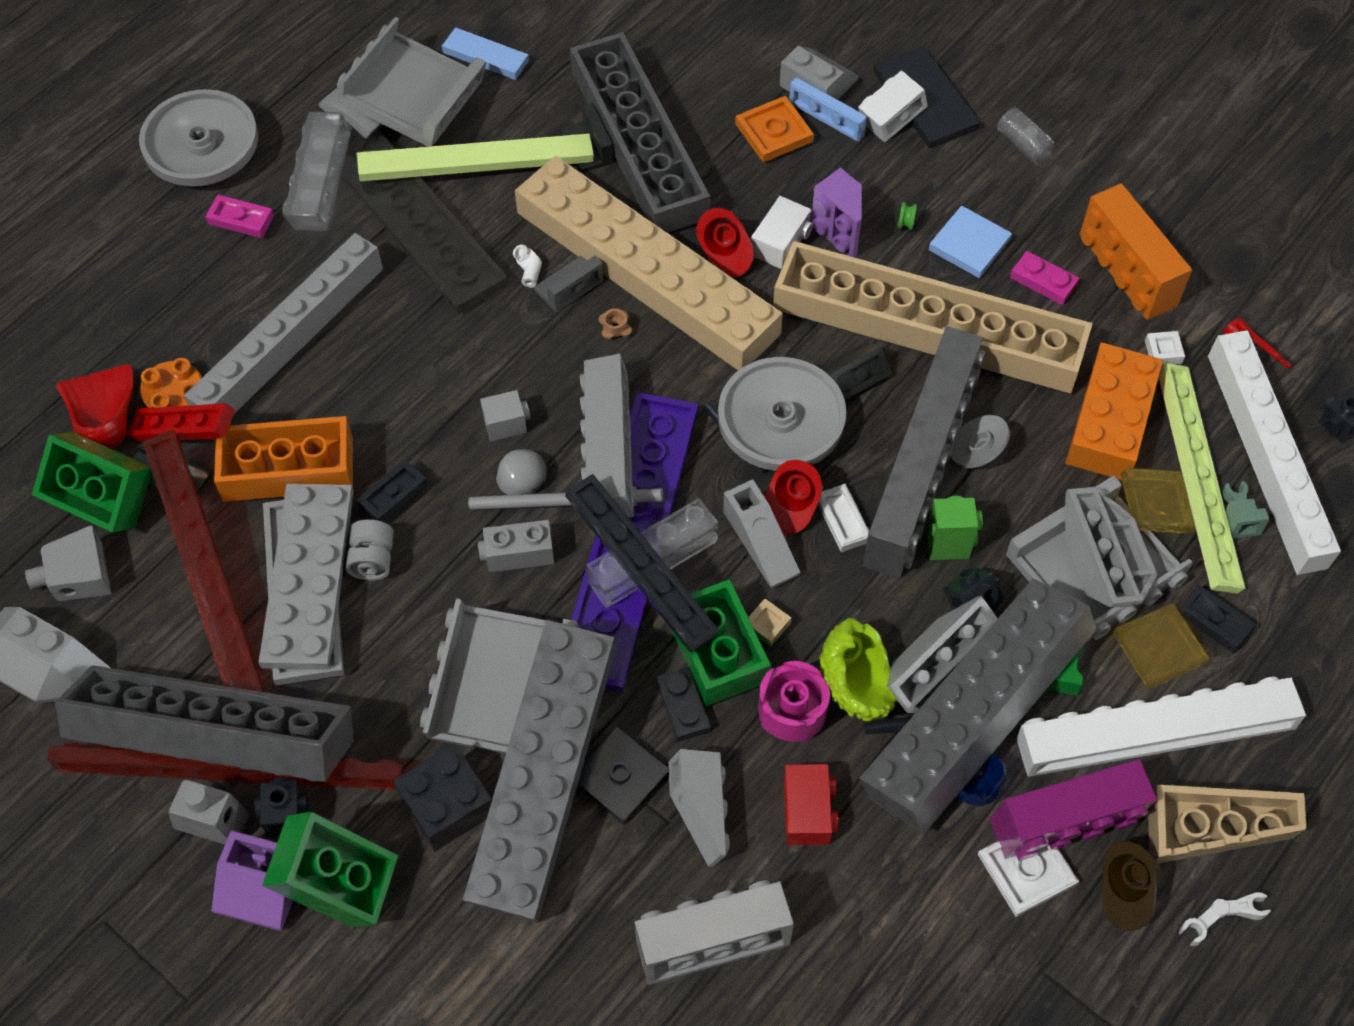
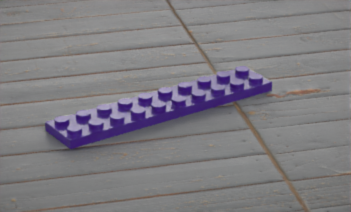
M637 392L630 414L632 482L637 490L662 488L663 501L637 503V506H633L634 517L629 519L660 556L696 422L698 404ZM595 536L571 620L577 621L581 629L615 638L616 650L605 689L623 693L648 599L600 539Z

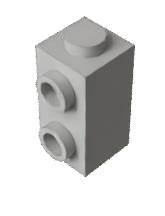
M549 520L483 528L484 541H478L480 561H487L489 572L554 564Z

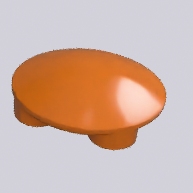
M185 358L166 361L153 368H147L142 372L140 395L148 408L187 406L184 395L202 379V376L190 364L189 360Z

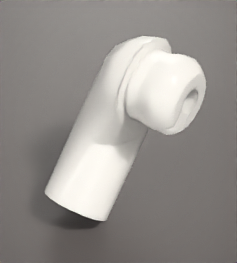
M523 244L518 245L513 250V256L524 270L522 284L532 288L537 284L542 262L532 249L527 248Z

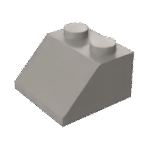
M797 46L781 62L780 86L790 92V83L798 77L838 100L858 80L859 76L814 49Z

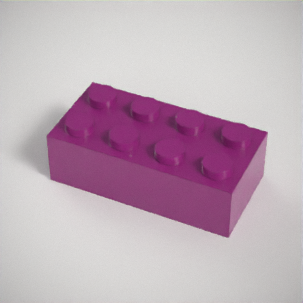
M1138 759L1005 799L989 820L996 838L1000 842L1004 858L1008 859L1017 856L1018 861H1022L1039 854L1037 849L1047 847L1048 845L1054 851L1072 844L1071 839L1083 836L1084 840H1090L1105 833L1104 829L1116 826L1117 830L1134 826L1138 823L1136 819L1148 814L1147 809L1157 798L1142 763Z

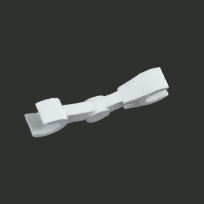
M1256 892L1237 900L1225 901L1217 899L1198 919L1190 918L1186 920L1180 927L1179 934L1181 935L1188 927L1195 928L1199 936L1193 940L1190 946H1197L1206 937L1207 929L1219 918H1223L1226 915H1238L1261 920L1271 910L1258 911L1254 908L1253 901L1263 902L1267 895Z

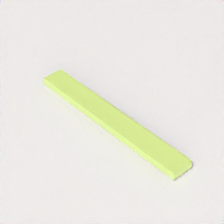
M590 134L357 152L359 180L372 181L544 166L554 156H557L567 164L593 162V150Z
M1162 362L1159 381L1211 590L1238 594L1245 589L1189 368Z

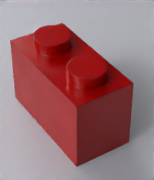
M828 764L785 765L784 798L787 845H830L832 832H838L837 811H831L830 798H836L835 777H829Z

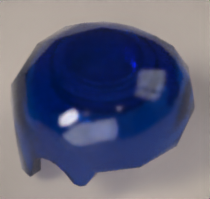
M992 753L957 794L960 801L974 806H985L995 802L1005 788V764L997 755Z

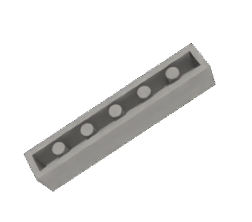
M621 354L585 360L584 374H580V384L584 396L580 397V405L585 419L580 421L582 435L585 439V443L581 444V453L586 463V467L581 468L582 480L594 474L628 518L634 517L628 373Z

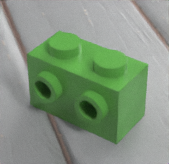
M951 496L947 499H934L926 531L930 560L970 558L973 546L978 544L977 530H982L983 526L981 510H976L974 498Z

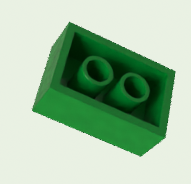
M75 432L49 434L32 496L112 533L133 529L137 525L153 468Z
M730 579L691 593L690 595L720 630L718 635L692 654L673 632L705 705H712L761 686L764 676L771 670V664Z
M313 812L288 815L262 886L347 926H373L377 923L399 855Z

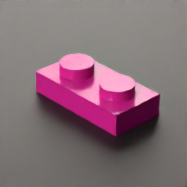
M217 195L205 218L209 225L263 238L274 214L272 208Z
M1028 251L1024 253L1012 269L1010 275L1011 279L1061 305H1064L1077 287L1080 279Z

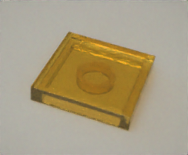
M1125 468L1120 473L1130 513L1135 519L1139 530L1193 533L1196 531L1181 471Z
M1173 603L1115 628L1113 635L1148 690L1207 664L1210 659Z

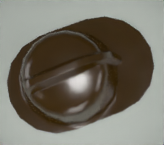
M1131 841L1117 842L1109 847L1103 861V910L1108 920L1115 927L1125 931L1139 930L1146 926L1153 917L1156 905V892L1161 885L1162 878L1161 868L1156 859L1137 843Z

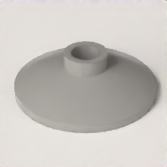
M984 415L969 421L960 428L958 436L955 437L951 458L957 465L964 468H976L989 463L1004 450L1008 443L1010 430L1007 423L1001 417L995 415Z

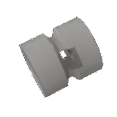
M360 520L352 524L349 538L350 549L347 553L345 568L348 574L357 579L369 581L381 580L388 576L391 562L389 552L392 549L394 530L390 525L377 520Z

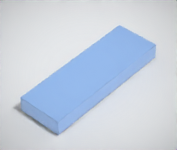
M456 27L442 45L443 53L469 63H472L475 57L486 61L485 69L514 80L518 78L529 62V55Z
M798 77L790 83L789 101L792 105L859 142L865 136L867 116Z

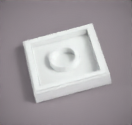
M998 841L980 850L978 856L1015 917L1078 885L1079 880L1059 849L1052 851L1048 845L1047 847L1037 849L1039 854L1018 861L1017 856L1005 859L1001 851L1000 842Z

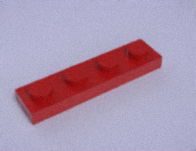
M227 403L138 408L126 436L134 442L224 438L230 428V422L235 409Z

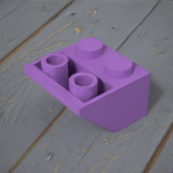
M839 168L814 187L811 223H813L814 230L831 241L839 252H844L850 257H857L862 219V185L842 168Z
M235 831L230 832L217 863L211 910L213 913L282 931L293 900L262 886L277 845L276 842Z

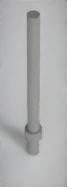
M633 486V506H637V503L663 501L662 488L637 490L636 486ZM565 493L469 497L468 501L470 510L572 505L565 497Z

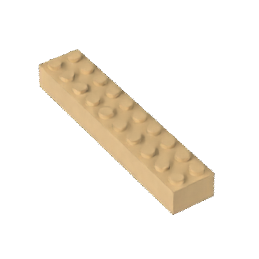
M557 156L549 160L515 190L517 213L578 257L582 256L587 261L596 256L603 264V274L735 369L740 370L754 362L781 335L783 317L781 311Z
M793 241L774 287L773 307L781 312L933 355L936 354L946 326L981 336L983 339L980 350H984L985 355L980 368L1067 393L1072 392L1093 324Z

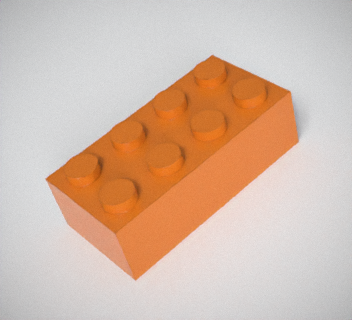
M1122 183L1091 196L1079 235L1083 243L1089 246L1097 256L1100 265L1109 271L1116 285L1124 290L1131 299L1134 308L1140 311L1146 320L1178 307L1192 272L1191 267Z
M1100 343L1065 464L1109 477L1114 475L1116 479L1128 482L1137 461L1163 359Z
M347 417L230 425L225 437L216 439L214 483L223 502L284 497L286 484L352 485L353 487V436Z

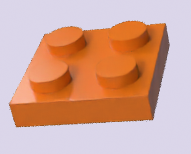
M786 96L735 116L736 126L763 163L812 143L814 139L813 132Z

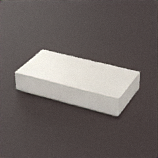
M846 484L823 491L818 506L840 551L844 552L866 544L869 529Z

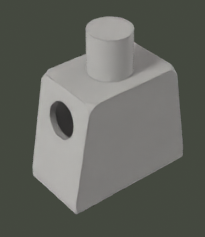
M88 526L43 545L41 548L43 566L25 570L26 580L30 589L47 585L54 598L58 601L111 594L102 541L93 526Z
M183 780L169 809V816L174 829L222 844H226L231 831L243 834L251 816L232 794L189 780ZM230 816L229 820L224 823V817Z

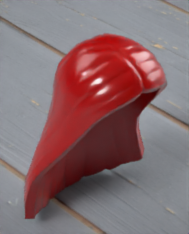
M121 365L113 369L92 373L89 376L60 381L57 384L56 388L67 406L75 433L110 449L116 448L125 439L128 407L134 388L131 365Z

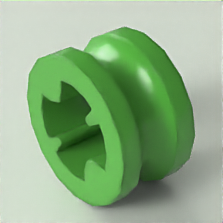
M902 202L898 229L906 226L909 230H913L917 204L907 206L906 202Z

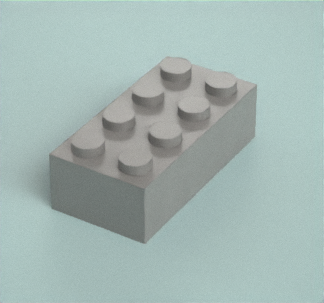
M764 880L750 885L749 890L743 892L723 891L714 895L713 900L703 903L691 900L678 905L677 910L662 913L661 910L645 913L640 917L641 920L635 921V932L648 985L789 946L794 923L781 882L771 884L770 881Z

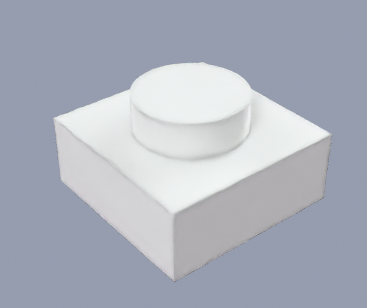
M1178 331L1147 334L1145 344L1149 356L1163 359V362L1183 363L1185 354Z

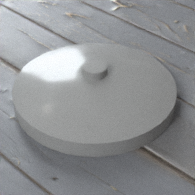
M204 89L184 92L159 104L147 116L141 127L139 145L147 166L158 177L177 185L203 186L222 181L242 169L253 156L258 144L259 135L254 115L242 100L226 92Z
M765 358L744 366L728 380L719 399L718 422L725 442L740 458L752 465L767 470L776 471L787 460L799 459L811 465L820 462L835 449L845 427L846 404L836 382L819 367L796 358Z

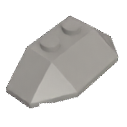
M1098 486L1068 489L1065 496V540L1086 595L1109 607L1142 604L1157 577V572L1135 519L1115 501L1104 495L1105 492Z
M978 596L938 618L892 663L887 687L907 713H916L998 619L982 596Z
M4 607L0 612V682L37 704L55 702L91 665L110 668L74 637L23 608Z

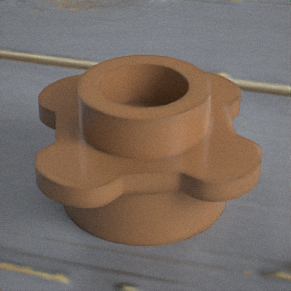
M610 309L601 314L599 323L603 325L602 336L605 339H612L620 335L624 337L629 336L632 328L627 322L629 318L628 313L620 309Z

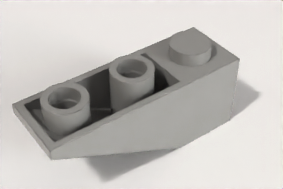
M752 479L724 492L723 513L770 588L772 589L799 576L800 570L771 507L754 480Z
M680 749L668 762L670 796L707 865L714 867L726 856L729 850V836L725 833L724 825L727 815V802L723 799L722 790L725 781V768L721 766V755L719 752Z

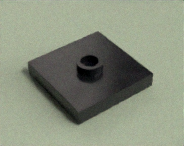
M616 728L583 763L577 787L624 825L669 776V768L619 728Z

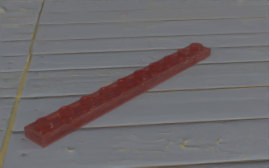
M172 429L143 442L223 685L266 693L179 436Z
M65 743L63 747L50 746L47 760L57 772L252 783H271L273 779L284 777L297 780L299 785L396 790L393 780L405 774L402 765L392 760L363 763L360 759L344 758L338 763L326 782L310 781L305 778L275 775L274 773L257 770H244L239 767L209 764L191 759H178L173 756L144 753L138 750H120L108 745H100L98 748H85L76 743Z

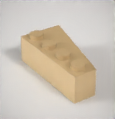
M1156 785L1153 791L1157 800L1148 808L1149 854L1156 859L1158 864L1293 839L1306 830L1304 793Z

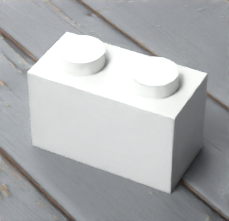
M902 70L894 77L889 78L873 95L866 97L862 104L858 106L859 112L867 116L866 127L883 142L889 140L928 107L925 90Z
M779 196L751 237L754 257L782 269L793 241L801 242L802 239L806 240L812 231L813 223L810 222L811 209Z

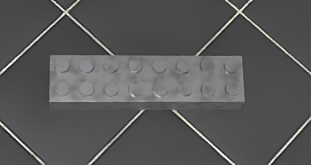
M621 32L570 48L572 73L587 103L594 104L612 142L613 155L645 218L667 233L698 223L699 218L706 211L710 210V195L624 33Z
M948 326L945 327L870 528L862 567L899 579L904 567L911 568L917 543L922 538L927 515H930L936 490L940 487L946 462H949L955 437L958 436L962 425V417L968 409L973 386H976L981 371L980 367L985 355V351L980 350L983 337Z
M1033 578L860 776L859 779L869 799L920 833L925 834L1096 631L1089 605Z
M545 620L463 900L468 904L539 922L615 654L616 642L614 637Z
M91 665L55 701L61 738L108 745L113 748L138 750L144 753L162 754L178 759H191L209 764L239 767L244 770H257L274 773L275 775L305 778L310 781L326 782L354 742L351 706Z

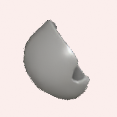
M530 449L513 450L507 453L499 463L496 482L500 490L507 495L535 494L545 484L548 468L544 459L537 452Z

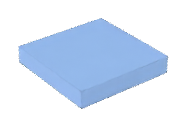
M961 206L931 241L929 251L980 278L1011 240L1012 233Z

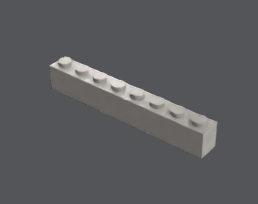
M354 233L184 395L187 404L227 403L235 409V414L383 270L378 247Z

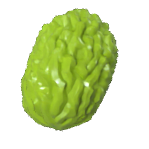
M848 618L839 625H836L834 630H831L822 647L823 651L819 656L820 672L826 685L828 684L833 702L838 703L840 708L848 712L851 717L856 715L858 719L862 718L863 721H874L878 717H886L894 709V703L898 702V700L887 687L891 667L887 658V650L883 645L880 635L869 624H861L860 621L854 618Z

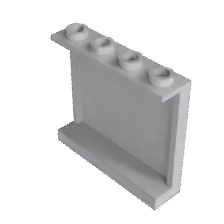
M395 17L388 26L384 25L381 28L375 41L371 40L368 43L365 53L361 57L357 56L349 72H344L340 76L337 83V88L340 89L338 102L431 147L482 83L486 61L475 57L468 67L398 33L399 18Z
M1114 475L1097 486L1105 492L1104 495L1115 501L1135 519L1157 572V577L1142 604L1109 607L1086 595L1065 540V506L1012 538L1006 556L1029 582L1034 578L1089 605L1096 631L1089 639L1093 637L1095 640L1107 634L1111 629V625L1118 620L1121 623L1129 620L1141 605L1150 606L1163 595L1162 592L1169 587L1174 590L1181 586L1188 579L1186 574L1192 564L1190 559L1180 564L1118 496L1122 484Z
M456 598L454 608H449L446 616L445 627L449 628L446 641H441L438 647L437 660L440 661L438 673L432 675L429 683V694L432 695L429 708L425 707L421 715L420 727L424 728L423 733L432 740L506 754L545 620L464 605L461 599ZM563 619V623H561L579 628L577 621Z

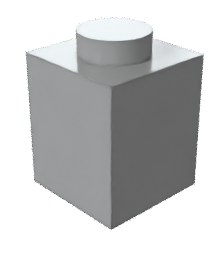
M517 390L480 399L490 442L527 433L525 420L531 419L527 402H520Z

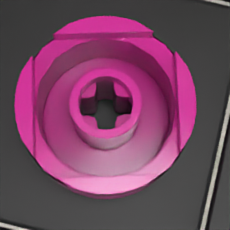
M789 661L780 667L772 668L766 673L761 682L758 713L764 730L778 739L789 742L810 741L821 730L827 718L830 701V689L828 684L826 685L821 672L808 663Z

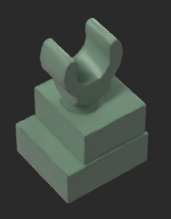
M1241 482L1238 489L1239 493L1233 492L1229 483H1226L1222 495L1229 502L1226 508V515L1232 539L1262 535L1269 521L1266 509H1257L1254 499H1247L1248 485L1246 482Z

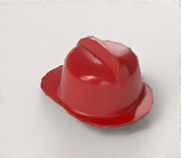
M713 208L706 211L699 218L696 232L699 243L709 261L730 277L735 278L743 275L750 268L754 258V249L743 223L731 211L724 208Z
M799 459L787 460L778 467L765 495V499L771 507L782 534L785 535L798 533L808 525L822 494L823 484L821 476L815 467Z

